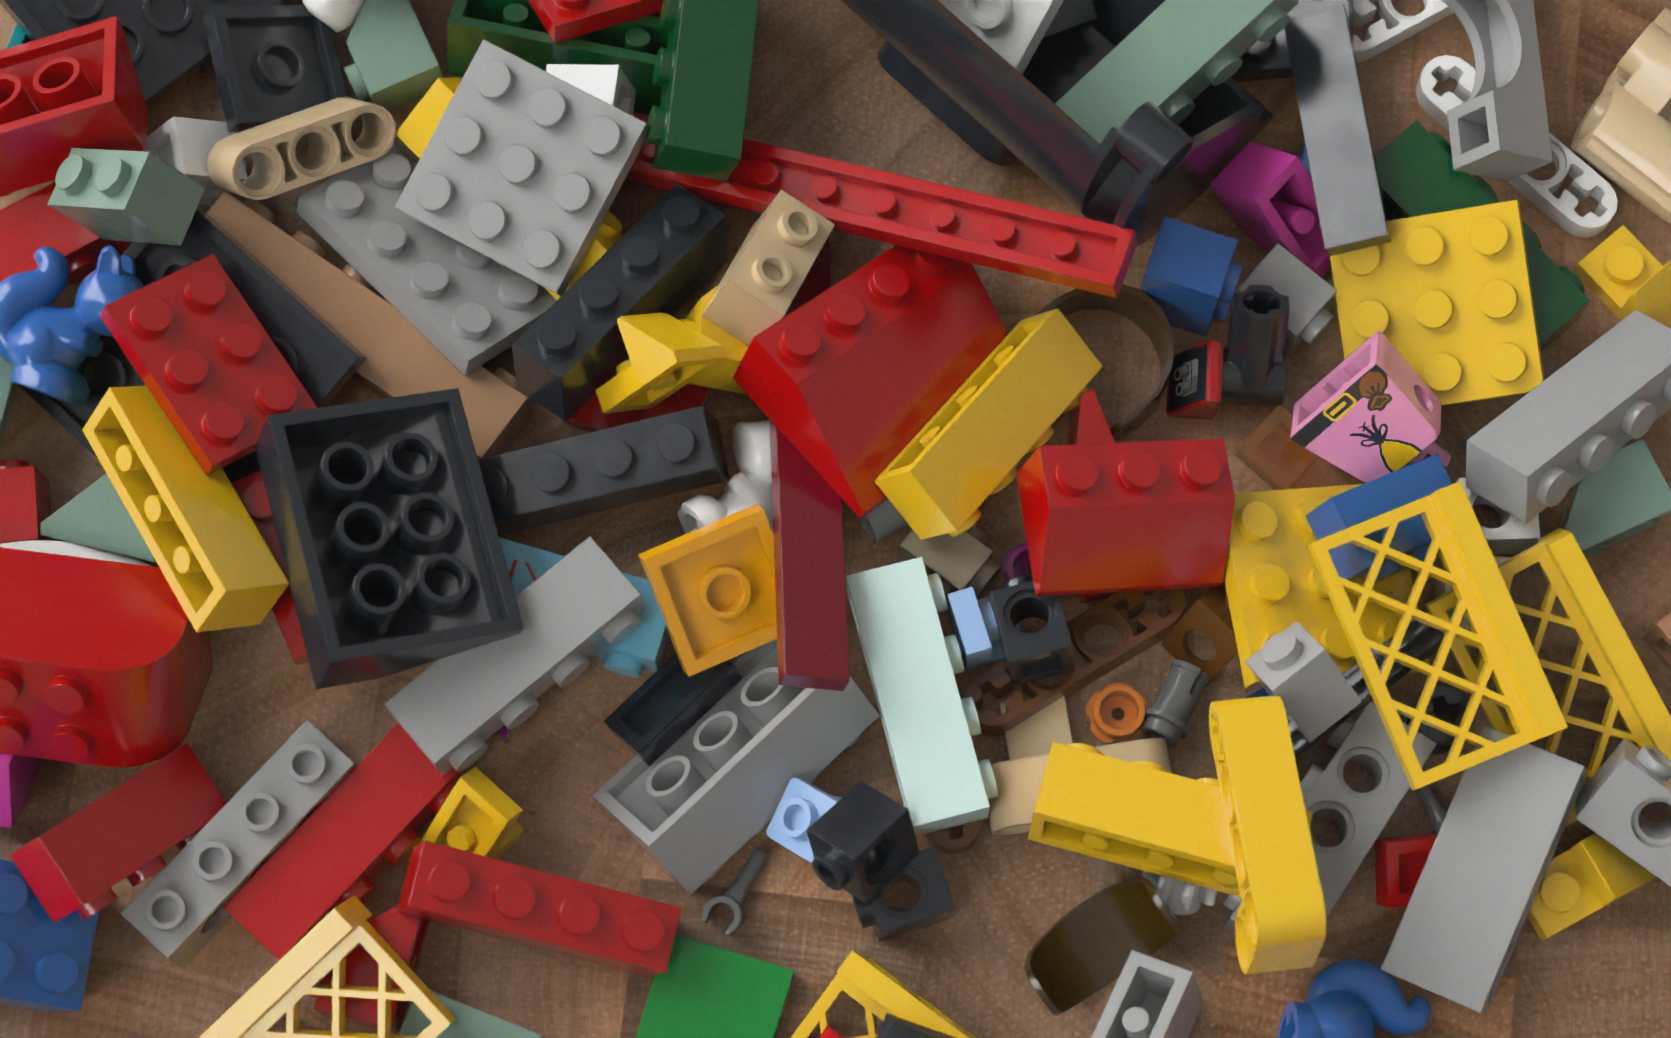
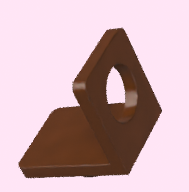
M1224 579L1219 587H1211L1198 598L1162 640V646L1176 660L1191 663L1201 669L1200 673H1207L1210 677L1207 685L1219 675L1238 653ZM1189 630H1202L1213 639L1216 646V656L1213 660H1202L1190 651L1187 645V633Z

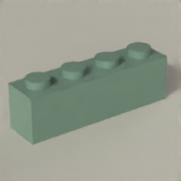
M1166 0L1055 104L1099 143L1102 142L1112 127L1118 130L1126 119L1147 101L1153 102L1175 123L1179 124L1195 108L1193 100L1210 84L1213 86L1220 85L1237 72L1242 65L1240 57L1258 40L1266 42L1272 39L1284 29L1290 20L1288 13L1299 2L1298 0Z

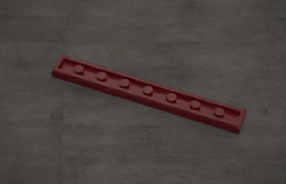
M829 237L826 239L783 318L831 287ZM769 419L779 685L844 691L850 681L841 497Z

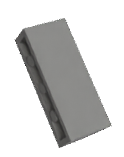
M1484 725L1480 737L1497 742L1509 737V735ZM1528 743L1465 769L1381 970L1486 1015L1588 775L1586 768L1583 765ZM1475 746L1473 751L1480 749V747Z

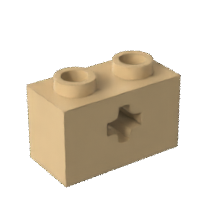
M781 189L752 226L701 316L749 346L754 336L783 318L835 224Z

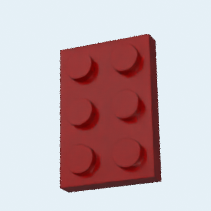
M214 254L105 305L100 315V318L206 476L256 451L255 445L268 415L318 408Z

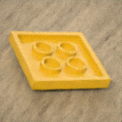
M1518 200L1388 221L1391 242L1330 256L1334 288L1337 290L1335 295L1344 360L1379 330L1436 394L1442 406L1527 394L1545 380L1520 203Z
M1363 484L1234 493L1235 503L1224 581L1245 689L1263 687L1245 661L1258 652L1268 639L1283 632L1296 621L1327 651L1342 674L1357 664L1307 547L1310 543L1317 541L1305 515L1331 497ZM1400 564L1402 568L1400 572L1375 583L1372 590L1407 604L1414 585L1410 568ZM1362 576L1351 580L1361 586L1364 585ZM1346 591L1354 610L1359 596ZM1368 600L1359 624L1365 638L1383 644L1394 636L1402 614ZM1429 658L1423 661L1430 665ZM1412 669L1408 673H1419V671Z

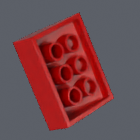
M895 245L754 336L733 379L859 518H862L888 500L874 482L875 479L991 354L1008 333L971 263Z

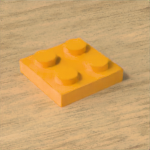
M756 504L638 554L683 671L688 677L777 639L774 536L765 511L760 505Z

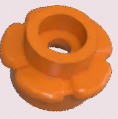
M1121 682L1110 683L1101 692H1094L1087 702L1086 715L1092 722L1090 730L1098 740L1106 744H1111L1114 741L1121 743L1138 740L1144 733L1141 731V728L1146 720L1144 719L1145 708L1149 707L1146 698L1135 691L1129 684ZM1114 709L1123 711L1124 717L1121 720H1115L1112 717L1111 713Z

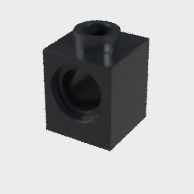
M1032 576L1014 578L1006 582L1001 589L990 591L992 610L997 622L1000 635L999 640L1012 686L1075 671L1073 645L1059 595L1036 597ZM1030 617L1039 618L1047 623L1042 630L1035 633H1024L1015 628L1021 620Z
M862 781L856 784L806 830L814 857L812 866L820 880L829 888L835 891L844 889L865 903L919 854L909 809Z
M935 846L919 851V854L867 903L852 895L862 929L874 926L879 942L952 919L955 914V906ZM899 880L911 883L919 893V902L914 908L906 912L891 910L885 905L881 896L888 884Z

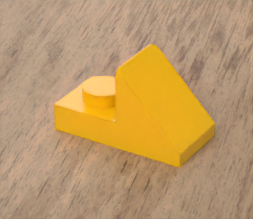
M1622 225L1576 265L1573 272L1620 321L1635 310H1638L1671 328V260L1663 266Z
M649 313L620 316L617 319V323L630 359L619 364L616 367L617 375L595 391L603 413L653 408L724 360L726 355L722 345L669 314Z
M474 767L459 778L419 844L425 840L499 860L523 832L522 826L517 822L523 809L477 767Z
M1597 833L1593 834L1551 860L1529 912L1528 919L1543 942L1654 880L1656 876Z

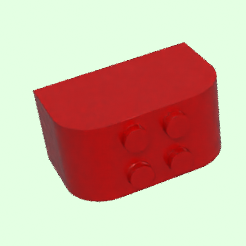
M0 547V753L104 767L126 768L154 762L167 756L179 747L190 731L212 672L210 631L196 633L160 567Z

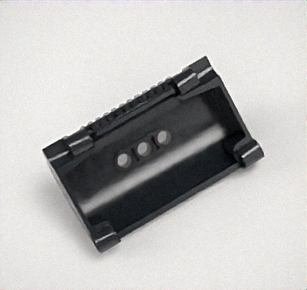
M841 0L885 40V43L878 52V60L886 72L979 155L994 164L1002 166L1012 165L1018 158L1084 218L1113 224L1121 229L1124 227L1134 229L1138 240L1137 246L1143 244L1159 232L1164 216L1176 219L1210 187L1209 184L1250 141H1253L1274 116L1232 77L1217 86L1210 84L1193 100L1195 108L1181 123H1175L1153 102L1147 101L1137 108L1118 130L1112 127L1101 143L1096 141L1055 104L1166 0H1095L1093 4L1098 18L1042 38L1023 74L1019 73L938 0ZM1250 48L1240 57L1242 60L1246 56Z

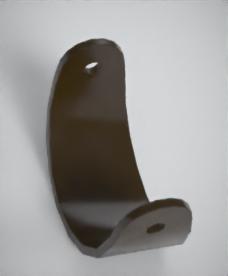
M1122 284L1118 297L1114 298L1076 288L1056 298L1035 315L1056 308L1064 316L1083 309L1110 310L1132 320L1150 338L1160 360V379L1155 390L1133 412L1110 429L1116 442L1138 429L1158 409L1173 367L1174 334L1164 309L1141 289Z
M1143 876L1126 879L1103 889L1059 919L1027 954L1024 969L1041 1000L1053 1015L1059 1016L1119 978L1132 950L1151 956L1181 934L1184 928L1149 879Z

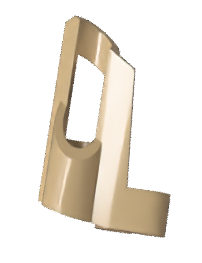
M1665 7L1616 65L1615 70L1608 77L1602 93L1594 101L1580 122L1573 136L1571 149L1654 215L1671 224V10Z

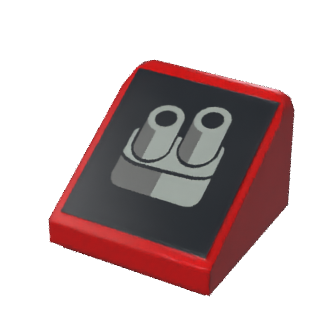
M1211 340L1173 355V367L1167 383L1166 412L1168 416L1212 420L1213 416H1216L1221 401L1223 345H1220L1221 341Z

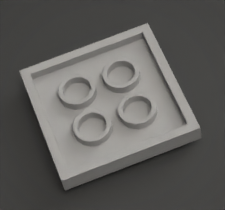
M483 39L394 208L562 296L646 140L649 125Z

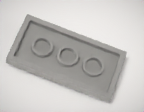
M395 143L380 158L342 171L299 196L296 213L465 376L511 347L557 301L543 286L394 208L417 165Z

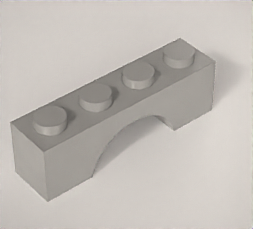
M1442 0L1453 10L1463 24L1472 44L1476 65L1475 83L1470 96L1463 104L1447 111L1453 170L1507 182L1553 162L1533 0Z

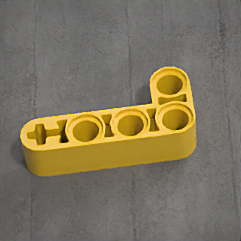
M1279 695L1212 701L1209 709L1211 745L1241 897V904L1235 920L1236 949L1241 970L1245 975L1312 968L1325 941L1326 912L1283 701Z

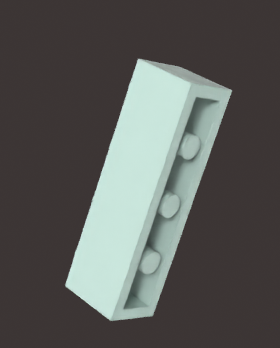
M918 557L847 575L846 584L850 605L903 805L909 809L915 836L988 818L990 809L988 799L998 797L997 785L989 759L977 761L971 736L981 734V728L972 696L960 698L954 674L964 672V665L955 634L943 636L937 613L947 611V603L939 574L927 575L923 558Z

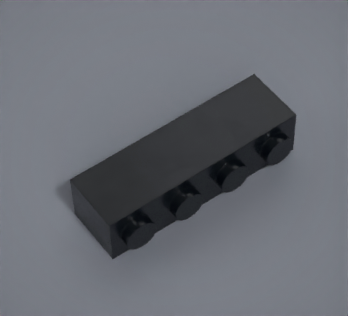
M676 183L512 344L517 390L567 422L596 393L595 390L602 386L616 372V367L629 359L617 319L620 316L649 313H666L672 316L727 261L726 214Z
M704 406L478 460L498 536L730 481L718 419Z

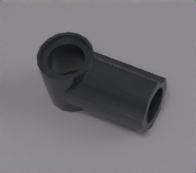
M1249 285L1243 292L1234 294L1227 347H1223L1220 403L1278 407L1283 405L1286 385V351L1284 350L1290 314L1289 297L1276 292L1272 286Z

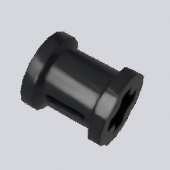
M1438 686L1434 688L1425 713L1430 715L1434 710L1438 717L1448 715L1452 720L1451 724L1459 727L1469 700L1464 693L1456 688ZM1408 718L1405 724L1409 725L1411 718ZM1423 723L1420 724L1418 732L1437 743L1430 755L1446 754L1450 751L1454 736Z

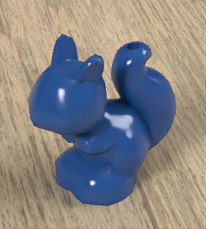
M109 245L102 248L96 270L91 272L81 283L74 307H54L51 304L61 295L67 285L69 264L63 253L52 247L43 246L37 249L33 255L38 266L37 270L19 272L10 275L0 282V357L14 366L10 377L11 382L85 408L90 389L86 379L77 369L86 357H97L101 353L104 343L99 338L101 335L113 337L100 318V315L105 305L144 286L135 277V261L128 255L119 256L118 250Z
M1344 959L1332 962L1318 972L1309 985L1304 1002H1288L1281 1016L1276 1038H1375L1374 1025L1392 1034L1413 1035L1422 1031L1428 1025L1431 1018V1007L1429 1002L1419 995L1406 1002L1395 978L1390 973L1381 970V966L1362 959Z

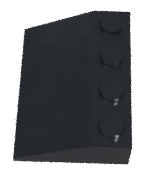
M458 388L267 416L255 445V450L316 689L383 678L520 634L523 631L524 627Z

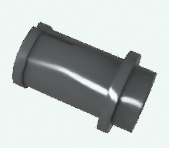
M1173 660L1169 668L1170 671L1152 708H1145L1144 719L1146 720L1141 728V731L1144 732L1143 734L1148 738L1166 739L1168 747H1176L1179 739H1187L1190 729L1186 724L1204 687L1207 686L1210 680L1207 673H1200L1201 669L1182 660Z

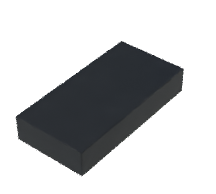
M675 653L604 720V723L617 738L650 767L743 677L728 660L688 677L683 671L677 653Z

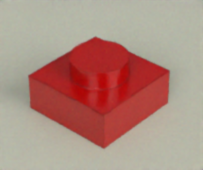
M1423 833L1376 839L1374 842L1376 904L1387 908L1408 906L1438 834Z

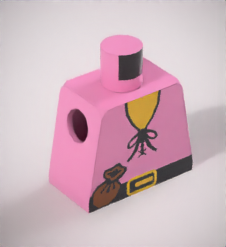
M1379 330L1294 404L1290 438L1300 446L1365 483L1436 454L1439 455L1446 469L1451 455L1435 442L1441 430L1442 405L1438 397Z

